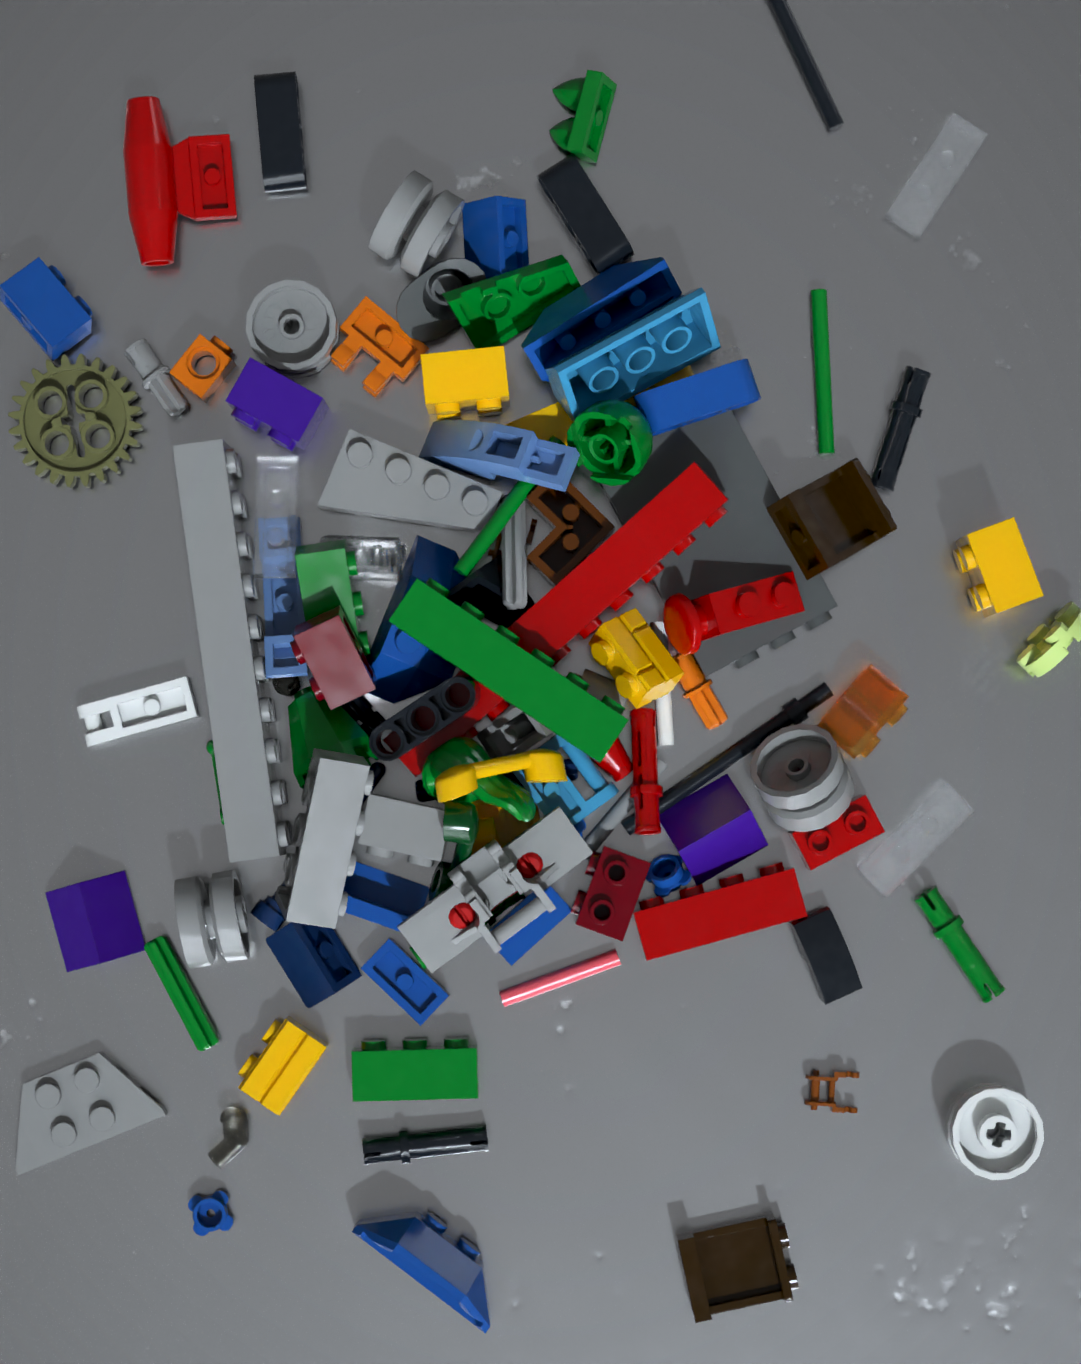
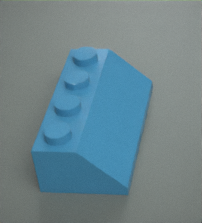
M702 287L690 290L545 369L555 398L571 420L574 422L583 410L597 401L609 399L625 401L720 349L721 346L706 292Z

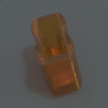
M869 664L816 725L828 731L838 744V747L852 759H855L859 753L866 758L881 741L876 735L886 723L893 727L906 713L908 708L903 703L909 696L874 665Z

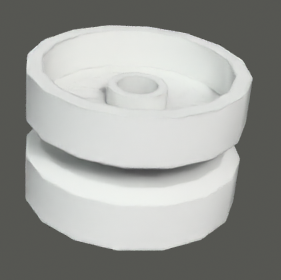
M996 1082L978 1083L962 1091L950 1104L945 1119L946 1141L953 1155L975 1175L990 1180L1012 1179L1026 1172L1039 1157L1044 1142L1043 1121L1036 1107L1013 1088ZM997 1123L999 1125L997 1135L993 1137L986 1134L987 1129H994Z

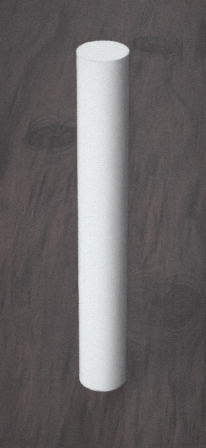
M663 621L650 622L651 629L668 650V637ZM671 692L655 700L658 746L674 745Z

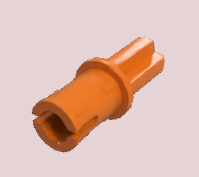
M676 654L673 658L684 672V675L679 680L685 690L683 697L690 699L706 728L713 729L720 726L728 719V715L710 687L713 683L711 678L706 680L692 654Z

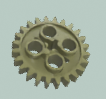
M66 354L62 355L61 367H56L52 361L47 359V372L45 374H42L35 368L31 370L36 380L33 384L20 381V385L27 392L25 396H12V399L21 406L20 411L8 412L9 417L19 421V425L9 429V433L13 436L22 437V440L13 446L14 450L18 452L28 450L29 453L22 462L26 466L38 462L35 474L40 478L50 470V483L54 485L59 483L62 476H65L66 486L71 489L74 488L77 478L81 479L86 488H90L91 476L96 475L101 482L106 483L107 476L105 470L110 468L115 473L120 474L121 470L117 461L120 458L129 462L133 460L130 454L125 451L127 447H140V443L131 436L132 432L143 431L144 426L134 422L133 418L144 412L141 407L130 405L139 395L136 391L124 392V389L130 383L126 376L114 381L118 370L115 366L111 365L102 372L103 361L98 357L95 358L91 366L87 365L86 356L83 354H79L76 365H72L71 360ZM70 385H73L75 388L76 411L85 418V421L79 423L81 440L85 448L84 457L78 456L76 430L67 425L68 421L74 419L67 391ZM91 388H100L103 392L101 403L94 408L85 407L83 402L85 393ZM51 395H60L62 399L61 409L53 415L45 414L43 410L45 399ZM99 428L108 429L110 433L108 444L102 448H93L90 443L92 433ZM58 435H66L69 440L67 451L61 455H53L50 451L52 439Z

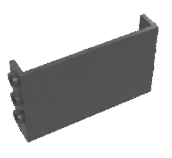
M732 410L653 436L652 453L639 474L624 485L609 486L599 483L622 526L693 462H697L730 499L723 505L728 512L710 528L703 523L692 533L697 540L683 553L677 556L672 551L660 561L665 568L651 581L664 604L668 597L676 593L684 594L691 601L713 592L791 571L794 572L805 611L701 641L699 650L692 654L704 677L733 662L738 669L759 658L757 649L770 642L774 649L796 638L792 630L805 623L808 624L810 630L832 619L829 611L838 606L821 574L809 580L805 578L766 508L780 500Z

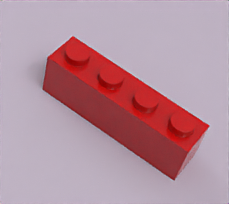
M777 862L758 868L760 875L744 880L743 873H738L718 879L720 887L704 891L703 884H698L678 890L680 898L664 902V899L660 896H654L639 901L640 909L634 910L633 916L646 961L807 917L795 869L793 867L784 869L783 863Z

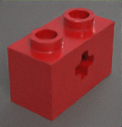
M860 794L851 800L849 807L836 821L824 828L808 832L789 831L788 834L806 869L813 870L885 831L867 796Z

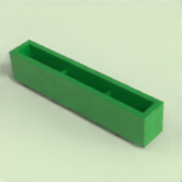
M429 577L426 583L419 579L415 580L388 620L392 625L600 763L629 721L622 716L625 711L622 705L604 695L601 701L587 692L591 686L570 671L564 677L553 670L552 666L555 661L538 649L534 648L531 654L520 648L516 645L520 640L517 635L500 624L496 630L492 629L482 622L485 614L466 601L459 607L446 597L450 591Z

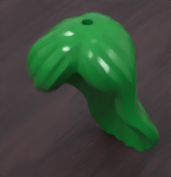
M451 738L432 751L425 759L422 767L423 787L429 796L438 801L435 779L442 772L457 765L489 760L491 757L472 738ZM503 774L477 779L478 788L475 791L454 799L469 803L480 799L487 804L507 810L519 821L522 820L524 822L532 820L537 809L531 794L519 783L507 778Z

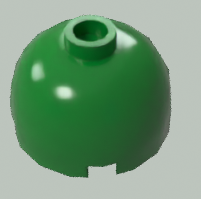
M617 399L602 400L590 405L576 417L567 431V446L577 449L580 456L576 465L580 467L583 464L591 471L592 474L589 476L591 479L609 486L624 485L639 474L646 465L652 453L653 432L647 418L629 402Z

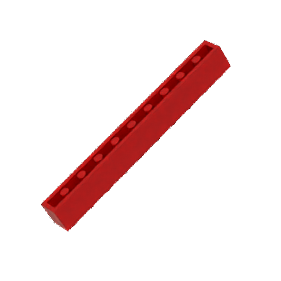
M693 462L507 628L520 638L516 645L531 654L534 648L538 649L555 661L554 667L572 651L567 645L578 634L583 639H586L603 623L598 616L611 606L616 612L634 596L629 590L641 578L647 584L665 568L660 561L670 552L674 551L679 556L697 540L692 535L703 523L710 528L728 512L723 505L730 499L699 464ZM460 670L455 676L467 674ZM478 682L481 689V697L478 704L472 710L405 755L399 757V759L415 777L422 774L425 759L432 751L454 737L473 739L479 734L475 726L486 716L491 722L510 706L509 703ZM454 683L450 689L451 700L459 706H465L470 699L469 689L462 683ZM420 706L415 714L417 724L422 728L431 729L435 723L434 712L426 706ZM392 731L383 739L393 752H396L401 745V739L395 731Z

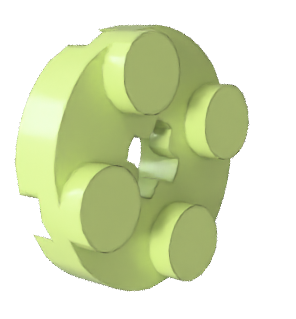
M1074 602L1067 603L1056 614V621L1049 627L1043 623L1027 638V642L1030 645L1017 657L1016 662L1032 677L1035 675L1038 678L1061 662L1070 653L1067 647L1074 638L1080 642L1081 609Z

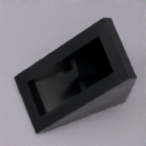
M501 554L449 590V598L460 604L466 601L484 613L485 618L505 628L511 626L535 604L528 592L527 605L523 609L509 610L503 604Z

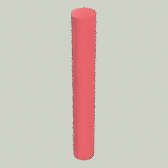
M615 949L499 991L503 1005L506 1007L621 965Z

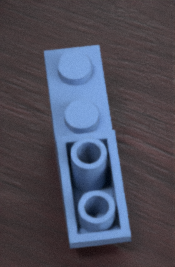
M442 420L432 423L419 458L441 467L495 480L496 475L566 492L580 454L574 447L538 439L534 431L480 421Z

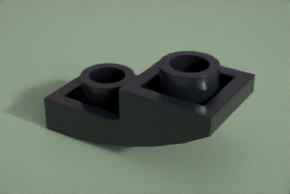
M828 906L808 914L807 917L790 922L801 957L808 963L819 998L825 1005L863 988L846 942Z

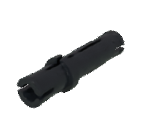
M911 366L905 367V373L896 400H892L889 407L892 413L871 475V482L876 488L886 489L890 492L894 491L897 475L916 418H921L923 411L920 409V405L928 380L931 377V373L925 370L913 369Z
M486 1125L408 1134V1131L404 1130L399 1131V1135L362 1138L365 1165L402 1160V1164H409L411 1159L489 1151Z

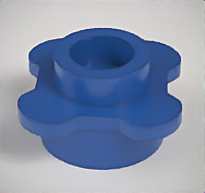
M665 854L651 862L646 880L654 884L656 896L661 898L667 897L671 892L678 890L681 886H685L691 881L692 875L682 867L683 861L680 856Z
M217 1190L211 1196L201 1197L200 1195H195L189 1200L188 1208L193 1212V1230L197 1235L205 1236L208 1232L218 1229L228 1231L232 1227L234 1219L228 1213L227 1203L229 1196L226 1192ZM209 1209L214 1210L215 1215L213 1217L207 1215Z

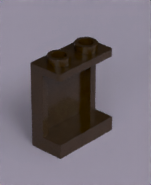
M858 458L850 460L841 467L801 489L793 491L766 508L807 580L897 530V525L891 517L889 509L883 503L871 482L868 472L863 468Z
M773 1213L676 1234L695 1323L712 1320L711 1315L777 1300H784L785 1303L794 1301L791 1290L799 1288L794 1264L786 1265L783 1249L790 1247L785 1223L777 1224Z

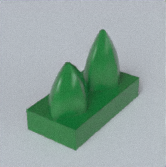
M587 70L586 77L568 80L552 89L557 99L563 105L576 111L575 117L562 120L549 130L553 140L562 149L571 152L581 161L597 163L617 84L603 72Z

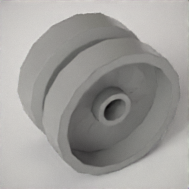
M414 170L404 179L385 208L371 236L368 248L386 260L396 256L403 248L400 257V267L417 278L434 263L446 246L462 213L465 200L446 189L437 194L430 202L433 194V181Z
M282 280L268 285L254 297L246 314L245 331L252 350L265 366L285 377L303 378L319 372L332 360L330 356L339 346L340 325L331 302L319 288L305 281ZM293 322H299L300 329L297 333L288 334L285 331L286 326L293 327Z
M797 724L776 731L756 748L750 762L751 779L761 795L768 813L775 824L788 831L808 832L824 828L836 821L846 811L854 795L853 777L843 760L838 744L828 731L817 725Z
M235 869L212 873L209 879V898L206 887L198 876L176 879L174 883L176 917L183 952L189 968L194 969L213 965L216 958V941L219 952L227 963L249 959L248 914Z

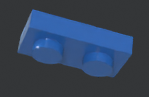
M391 938L361 967L420 1026L450 995Z

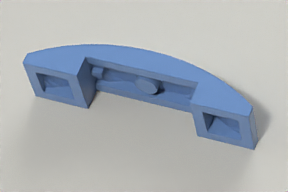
M300 517L259 520L265 616L264 651L266 679L308 676L307 663L300 665L290 645V642L295 640L293 637L295 626L305 622L295 560L296 546L303 545Z

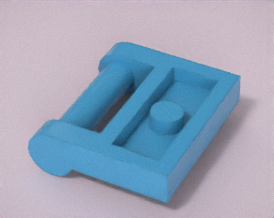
M555 734L537 749L545 748L557 751L562 747L595 792L592 796L584 800L568 776V781L529 783L525 780L524 770L513 771L522 786L531 794L544 816L559 806L574 826L614 797L619 790L612 781L607 782L587 754Z

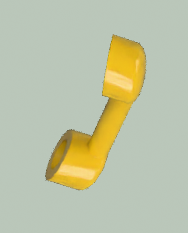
M539 748L451 767L435 779L438 802L454 800L475 791L478 788L477 779L518 770H524L525 780L529 783L566 782L568 780L563 755L552 749Z

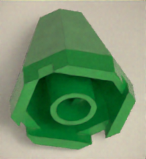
M311 686L303 688L294 694L295 700L288 706L293 772L300 788H304L314 748L363 756L370 767L372 766L369 761L370 757L376 761L379 760L369 747L370 735L342 705L330 710L325 699L318 701Z

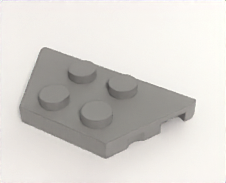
M102 1051L22 1084L15 1165L17 1176L163 1117L168 1114L166 1108L140 1088V1085L129 1075H125L119 1070L116 1064Z

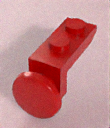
M791 571L713 592L691 601L684 594L676 593L665 601L663 623L672 646L679 653L689 655L695 654L699 650L701 641L805 611L794 572Z

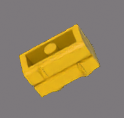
M636 608L604 622L599 626L588 643L594 660L599 665L606 667L615 679L616 689L619 694L629 699L636 709L671 692L684 675L683 670Z
M289 1016L283 1023L275 1019L261 1039L268 1044L259 1058L251 1054L238 1073L239 1076L244 1078L238 1088L278 1116L283 1112L329 1045L325 1040Z

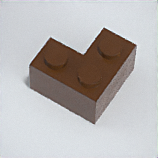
M569 482L566 492L538 485L526 497L527 503L553 528L545 539L527 556V561L553 587L593 553L615 529V526L571 482Z

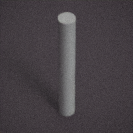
M657 757L659 778L668 766ZM633 783L584 839L592 852L601 846L634 807V799L630 797V787L633 786Z

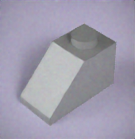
M514 707L480 731L477 738L491 759L525 752L554 732Z

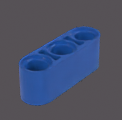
M748 359L734 361L634 396L637 408L649 421L653 436L752 404L762 399Z

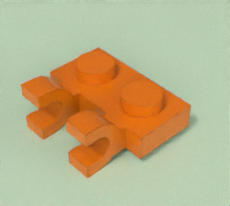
M365 296L340 326V331L347 338L330 357L332 358L331 363L343 373L351 365L361 349L379 362L362 382L364 385L363 389L376 398L393 375L404 382L421 362L420 354H428L429 347L421 341L409 337L400 328L399 323Z

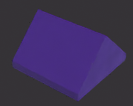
M728 774L685 797L660 814L662 827L681 857L685 867L691 873L696 885L706 882L768 846L751 809Z
M126 870L45 892L67 972L101 964L145 950L144 945L146 942Z

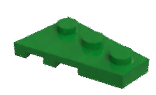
M561 254L442 293L471 345L474 349L502 345L534 324L545 308L581 285L569 262Z

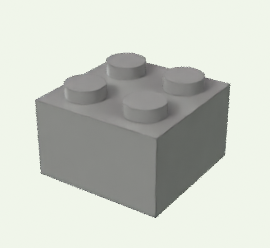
M370 794L365 809L364 828L359 837L358 844L367 845L366 853L370 855L391 858L394 852L408 854V863L432 867L434 860L441 862L444 859L447 841H444L443 838L444 809L378 794Z

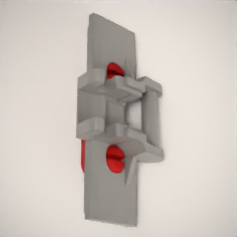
M558 806L501 848L498 842L493 839L448 872L447 875L454 884L400 923L397 928L431 973L442 967L482 936L496 954L502 949L500 946L502 943L546 910L551 913L556 909L544 890L588 858L593 852ZM532 889L537 896L535 899L492 931L487 929L485 922L493 916L491 912L500 903L517 892L521 895L523 892L525 893Z

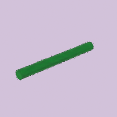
M814 289L810 291L818 454L827 455L835 454L827 290Z
M553 435L548 440L550 442L565 445L560 439ZM517 481L453 567L458 573L468 577L535 487V484Z

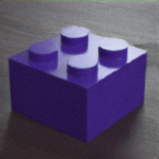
M251 357L225 400L233 410L231 416L237 422L257 432L260 426L269 431L267 436L271 438V441L293 452L296 446L304 451L307 449L329 410L323 397Z

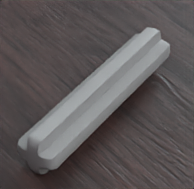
M504 495V496L502 497L501 503L503 502V500L506 498L507 495ZM525 500L501 531L502 600L509 610L523 609L527 605Z

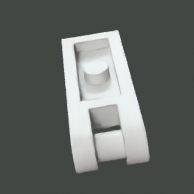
M187 676L76 707L79 719H84L88 734H85L84 737L87 747L199 717ZM110 711L114 726L103 729L100 714Z

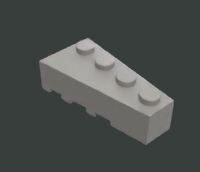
M349 429L317 506L321 510L479 533L500 506L503 492Z
M316 748L313 750L301 796L302 805L307 806L306 813H299L296 816L292 830L293 845L297 846L295 853H286L283 865L285 886L278 885L275 900L287 922L335 929L338 916L343 917L345 915L348 902V893L344 891L347 876L352 877L356 866V852L352 851L355 835L361 836L365 823V812L361 811L364 795H370L374 780V772L369 770L370 765L363 756Z

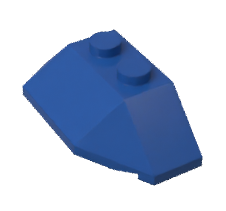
M663 257L613 265L545 308L521 344V347L542 381H549L545 369L663 306L667 302L681 296L682 291Z
M419 535L416 536L371 646V655L367 656V660L377 678L376 689L369 692V694L391 703H396L435 688L445 680L452 678L456 668L454 665L392 625L388 620L416 579L426 583L430 577L450 590L467 578L453 568L459 561L456 551ZM448 594L446 598L455 603L456 605H458L459 607H461L462 604L449 598Z
M418 1211L358 1220L352 1230L355 1235L444 1301L482 1332L486 1333L491 1325L484 1264L478 1258L481 1252L472 1243L464 1238H461L458 1242L445 1233L448 1228L447 1225L429 1212L425 1217Z

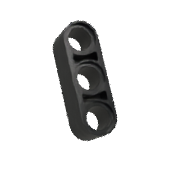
M296 71L254 75L265 193L306 190L307 178Z
M570 154L537 175L542 189L597 275L634 255V251L625 234L573 154Z
M457 675L445 680L372 731L369 738V747L372 753L383 761H392L405 755L478 704L481 697V689L478 682L468 675ZM454 683H462L469 689L470 699L465 706L455 704L450 698V689ZM420 706H426L434 712L435 723L431 729L422 728L416 722L415 714ZM385 730H393L399 735L401 745L396 752H390L383 747L381 736Z

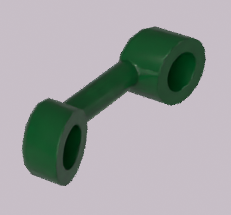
M458 800L445 802L443 838L444 841L457 844L452 863L441 861L435 869L429 888V901L454 884L447 873L471 856L479 831V816L476 806L472 803Z

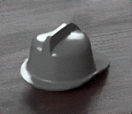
M449 258L429 266L423 274L410 282L400 294L396 304V318L400 328L409 337L419 341H434L449 333L460 324L442 293L485 280L484 271L476 263L465 258Z

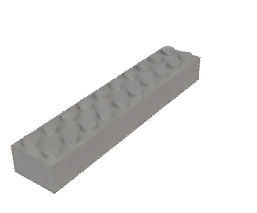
M223 439L173 445L229 863L285 855L287 853L286 846L292 845V833L289 820L282 821L280 805L287 804L284 780H277L275 764L281 763V753L278 738H271L269 723L275 722L276 718L273 699L268 696L265 697L263 682L270 681V678L266 679L265 657L259 655L258 641L264 640L262 618L257 613L254 614L252 600L259 599L256 576L248 572L246 559H253V549L250 534L242 531L241 519L247 518L248 514L244 493L241 494L240 489L237 490L235 478L242 477L239 453H235V449L231 448Z

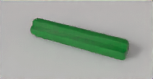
M162 935L147 942L144 945V949L197 1050L204 1051L219 1042V1036L167 937Z

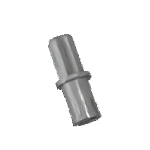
M140 339L130 345L126 352H124V355L143 379L142 386L153 392L168 415L175 417L185 411L189 406V402L171 378L169 366L164 367L146 339Z

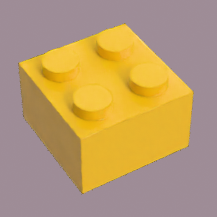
M504 346L420 354L425 405L428 414H436L437 420L461 418V411L477 410L479 416L497 415L503 413L502 407L510 406Z
M1014 517L969 533L955 541L958 549L953 550L956 564L961 573H968L972 587L968 589L970 601L976 612L982 610L984 618L1044 596Z

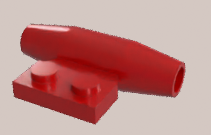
M152 96L128 99L126 102L123 160L129 220L141 265L151 267L170 265L175 260L178 214L195 221L236 219L237 217L230 135L188 136V138L172 147L160 99Z

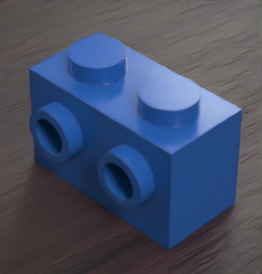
M38 257L0 285V300L53 362L91 334V316H93V313L80 296L77 295L74 298L64 287L66 281L60 271L53 265L47 267Z

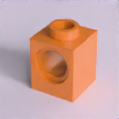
M199 334L169 373L206 403L235 368L236 363L229 357L233 350L215 335L209 341ZM206 355L214 357L216 359V367L212 373L204 376L196 373L195 365L199 358Z

